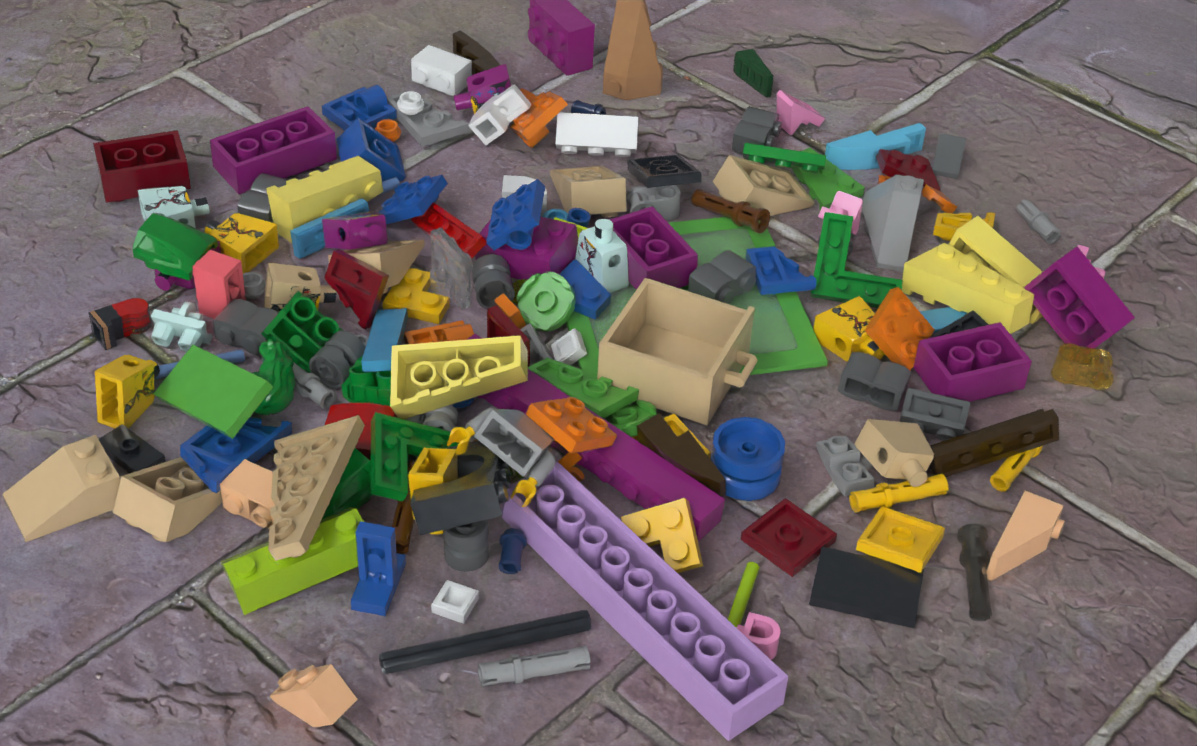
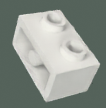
M428 45L411 59L412 81L444 92L447 95H457L467 87L466 79L472 76V60Z

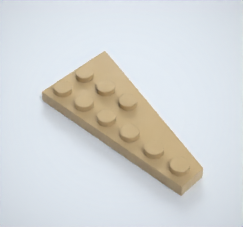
M359 415L275 440L274 446L278 453L274 454L273 461L277 465V469L273 471L271 499L275 506L270 511L274 524L269 528L268 550L275 561L287 557H299L309 549L314 534L320 525V521L365 425Z

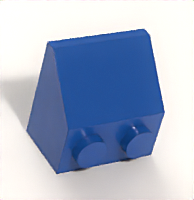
M361 119L355 120L336 139L341 162L359 156L380 170L382 182L394 177L399 181H403L406 178L398 145Z

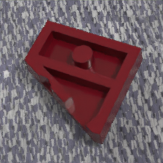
M334 250L324 279L339 294V299L345 307H351L360 319L358 322L359 326L363 329L371 328L389 275L342 250Z

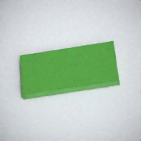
M192 345L153 394L162 402L233 439L269 394L273 386L267 380Z

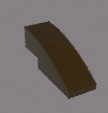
M660 413L637 425L638 442L719 496L724 497L726 495V479L689 430L677 437Z

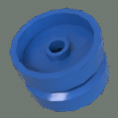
M734 418L721 424L714 432L711 461L726 479V496L737 500L752 501L763 499L772 494L780 484L785 440L776 427L758 418Z

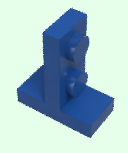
M360 521L356 530L359 581L351 598V610L386 617L406 566V555L396 553L395 528Z

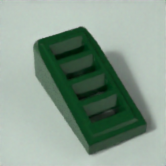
M755 50L737 51L734 59V73L764 97H771L774 75Z

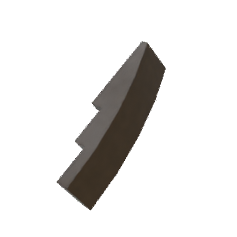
M461 30L453 33V54L472 60V75L500 66L492 54Z

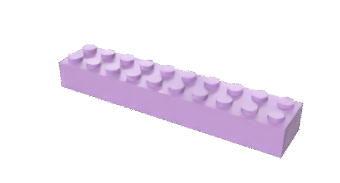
M556 461L553 470L539 487H536V494L526 507H522L526 500L523 494L516 493L513 499L510 498L512 491L519 481L511 484V488L507 489L509 501L505 502L502 519L512 528L521 530L527 539V543L728 741L784 704L789 676L561 464Z

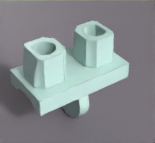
M185 302L181 309L174 307L171 313L157 309L153 310L151 318L155 326L151 337L155 344L167 347L174 336L180 337L178 346L185 352L192 345L200 347L202 343L210 344L213 336L207 333L203 314L196 313V305L194 303Z

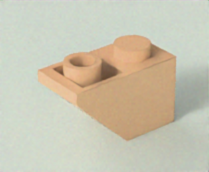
M244 459L220 483L223 508L232 514H238L253 521L260 527L269 529L274 524L270 511L275 506L271 499L272 471Z
M332 664L319 667L311 665L301 671L292 669L278 680L279 687L270 695L275 703L312 727L333 725L358 700Z

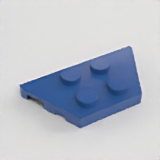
M249 418L233 439L209 426H205L180 445V456L212 492L218 493L220 491V483L244 459L252 463L257 462L275 447V440L291 435L292 422L282 421L281 426L272 427L262 426V419Z

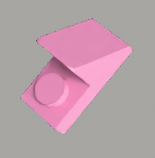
M782 90L778 91V121L782 122V128L789 135H793L801 123L808 125L810 122L820 127L825 118L811 105Z
M838 191L830 209L822 206L818 217L823 220L825 212L854 216L851 234L857 235L863 200Z

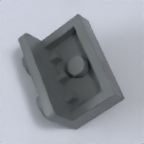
M908 388L900 422L917 423L923 433L936 435L938 439L945 441L964 434L971 402Z

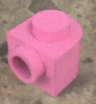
M749 612L745 626L738 624L737 629L772 660L778 650L781 633L780 627L770 617Z

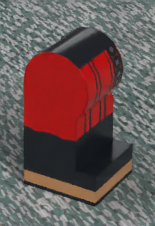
M141 298L127 299L88 312L92 334L105 350L116 347V340L130 336L132 333H143L151 327L149 305L147 301Z

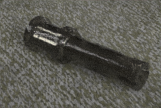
M966 524L957 532V539L962 547L959 561L966 571L969 617L974 621L981 622L990 619V616H992L986 569L991 559L985 543L988 539V531L980 524Z

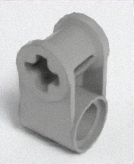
M676 185L652 188L634 187L626 194L627 205L631 207L630 213L653 206L666 221L674 220L680 215V188Z

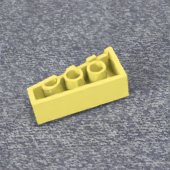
M359 156L330 165L329 170L324 172L319 170L310 172L307 178L301 180L296 178L290 179L282 187L278 188L273 185L266 188L273 223L277 224L278 234L290 243H292L290 230L361 198L368 202L383 192L380 170Z
M979 216L958 228L948 244L963 254L974 258L989 269L998 272L1001 276L1015 284H1019L1022 288L1043 272ZM1034 304L1032 305L1029 321L1031 324H1034L1043 317Z
M521 336L392 346L390 407L400 419H407L528 381V351Z

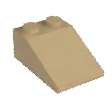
M732 155L728 156L713 180V183L719 189L720 196L724 199L736 203L745 201L756 209L765 208L769 210L770 216L810 208L815 203L790 171Z
M604 166L550 170V176L567 213L572 208H582L588 211L590 216L591 214H601L602 217H616L618 212L626 211L625 177Z
M424 240L388 241L387 244L346 249L343 251L388 274L389 278L383 292L387 293L389 287L401 282L425 246ZM329 254V255H328V260H329V262H330V259H331L332 254Z
M93 435L61 447L5 491L3 498L25 542H29L113 510L119 489L120 476L97 436Z
M180 457L121 476L113 513L125 519L127 524L139 527L152 534L154 539L169 542L190 533L222 503L221 490L218 493L212 492Z

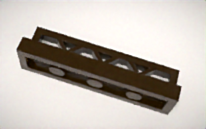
M1040 409L930 445L934 458L929 467L934 475L943 474L945 477H949L1058 441L1059 417L1053 409L1048 411Z

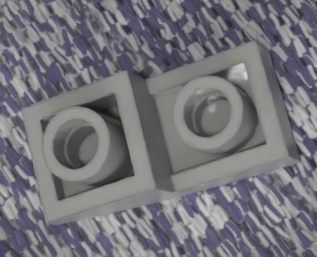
M846 435L833 436L827 440L816 442V448L828 474L844 496L851 495L850 492L874 488V477L860 463V451Z

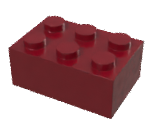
M178 130L93 143L106 203L138 198V190L177 186L191 189L187 159Z

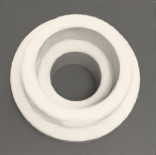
M408 91L400 95L397 107L407 115H415L423 110L424 101L419 93Z

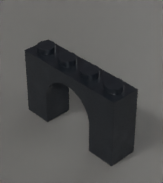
M479 440L469 442L466 452L457 455L458 479L414 490L410 504L420 535L503 516L505 502L509 501L507 489L511 488L509 477L513 476L512 467ZM457 446L444 449H457Z

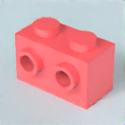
M209 250L194 264L193 276L200 314L215 319L233 299L246 300L241 260Z

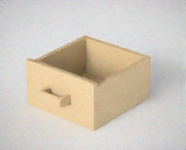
M644 278L599 343L597 379H600L602 376L613 380L612 386L627 390L628 386L639 389V394L636 401L650 402L657 409L708 426L731 385L742 387L758 361L756 356L749 354L755 308L749 306L745 310Z

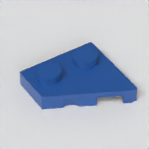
M775 246L746 250V261L756 267L755 283L760 295L815 290L816 278L812 275L806 277L800 273L799 265L792 259L786 258L784 253Z
M574 259L559 274L574 289L576 297L575 312L596 320L611 304V294L579 261Z

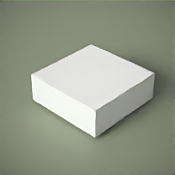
M575 328L551 344L555 360L568 365H572L587 354L582 335Z
M446 580L431 604L432 613L464 624L479 600V591Z

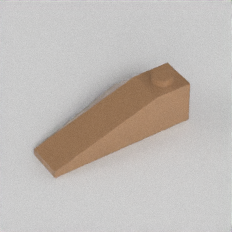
M617 0L604 67L603 94L623 100H631L660 95L662 92L663 68L662 64L658 63L656 55L658 48L656 41L652 39L650 31L652 24L645 0Z

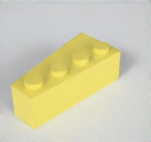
M942 243L904 263L902 292L911 295L915 292L923 295V301L934 305L938 301L959 312L969 313L974 310L989 325L1001 322L1010 334L1029 324L1034 294L1022 288L1019 284H1015L1001 276L998 272L982 265L974 258L963 254L951 245Z

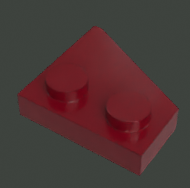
M879 150L876 159L882 174L889 177L895 175L913 176L923 179L924 187L927 184L939 191L941 190L929 159L921 155L903 154L897 150Z

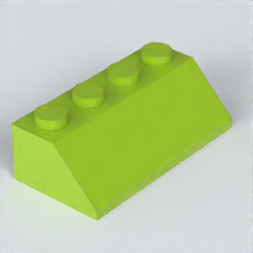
M350 507L321 519L309 549L299 557H287L275 561L268 550V541L220 561L243 614L246 615L358 567L356 530L360 521H364L357 508Z

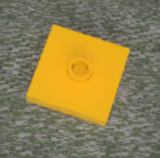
M881 506L858 539L856 550L921 573L943 539L945 528Z

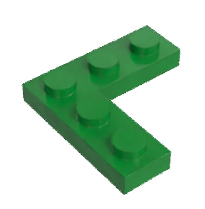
M825 212L814 277L817 280L816 288L811 290L810 297L845 303L860 296L869 307L879 308L890 289L899 287L902 290L903 280L845 271L854 216Z
M375 412L371 420V494L403 502L408 494L407 454L419 457L423 448L444 449L457 446L459 443L454 442L447 446L450 431Z

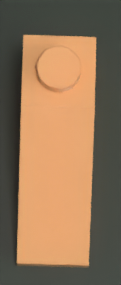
M1024 491L991 556L985 579L992 581L1045 551L1051 538L1058 540L1065 523L1064 520L1059 519L1064 505Z

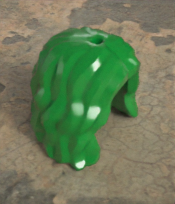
M272 339L262 342L259 346L263 363L260 365L258 372H252L267 380L273 386L269 394L254 411V413L265 416L283 411L291 404L294 398L295 375L293 372V358L283 343L274 342Z

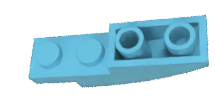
M917 123L878 136L870 130L826 144V159L840 170L880 168L876 159L880 149L897 150L903 154L920 151L923 147L926 128L921 123Z

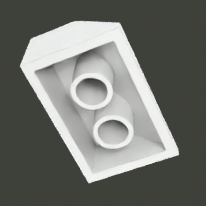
M559 112L557 114L556 149H561V153L577 154V150L588 151L589 155L602 156L604 152H615L617 157H630L631 153L636 154L638 117Z

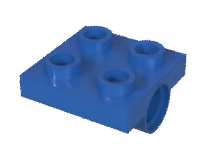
M374 85L367 89L362 87L322 105V115L343 130H346L358 118L373 129L377 127V123L381 120H394L397 118V110L387 103L386 94L379 85Z
M443 175L435 177L424 176L414 183L403 182L394 189L395 193L393 196L382 203V209L378 213L384 214L386 225L423 215L433 202L436 203L439 194L448 183Z
M539 179L528 185L520 186L515 193L506 198H500L493 205L486 244L493 250L505 244L517 250L526 249L531 245L534 227L539 225L545 191V185Z

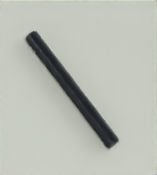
M580 610L386 651L379 654V664L382 673L389 674L585 632L591 629V617L587 610Z

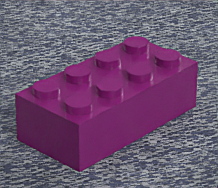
M309 106L210 139L213 167L238 195L250 190L255 179L262 173L287 178L337 159L335 132Z

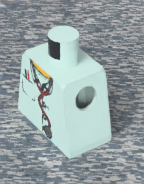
M183 186L138 190L144 222L152 213H162L168 218L196 228L194 217L209 214L206 197L190 200L186 188Z
M599 219L595 222L594 227L580 232L575 260L579 261L609 293H612L629 285L627 247L613 231L612 221Z

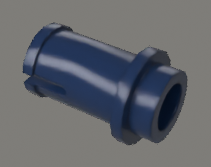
M576 100L572 104L571 113L606 115V109L601 104L592 105Z
M509 528L504 531L499 539V543L502 546L499 570L506 574H516L521 570L522 549L526 547L527 539L521 530Z

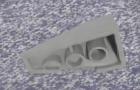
M895 175L865 192L861 216L866 222L865 229L871 239L870 246L876 267L903 272L904 263L908 260L924 182L923 179L913 176Z

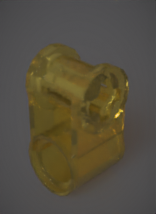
M1066 343L1059 347L1051 369V375L1056 381L1063 384L1103 390L1110 387L1114 380V375L1110 370L1113 358L1108 351L1103 349H1092Z

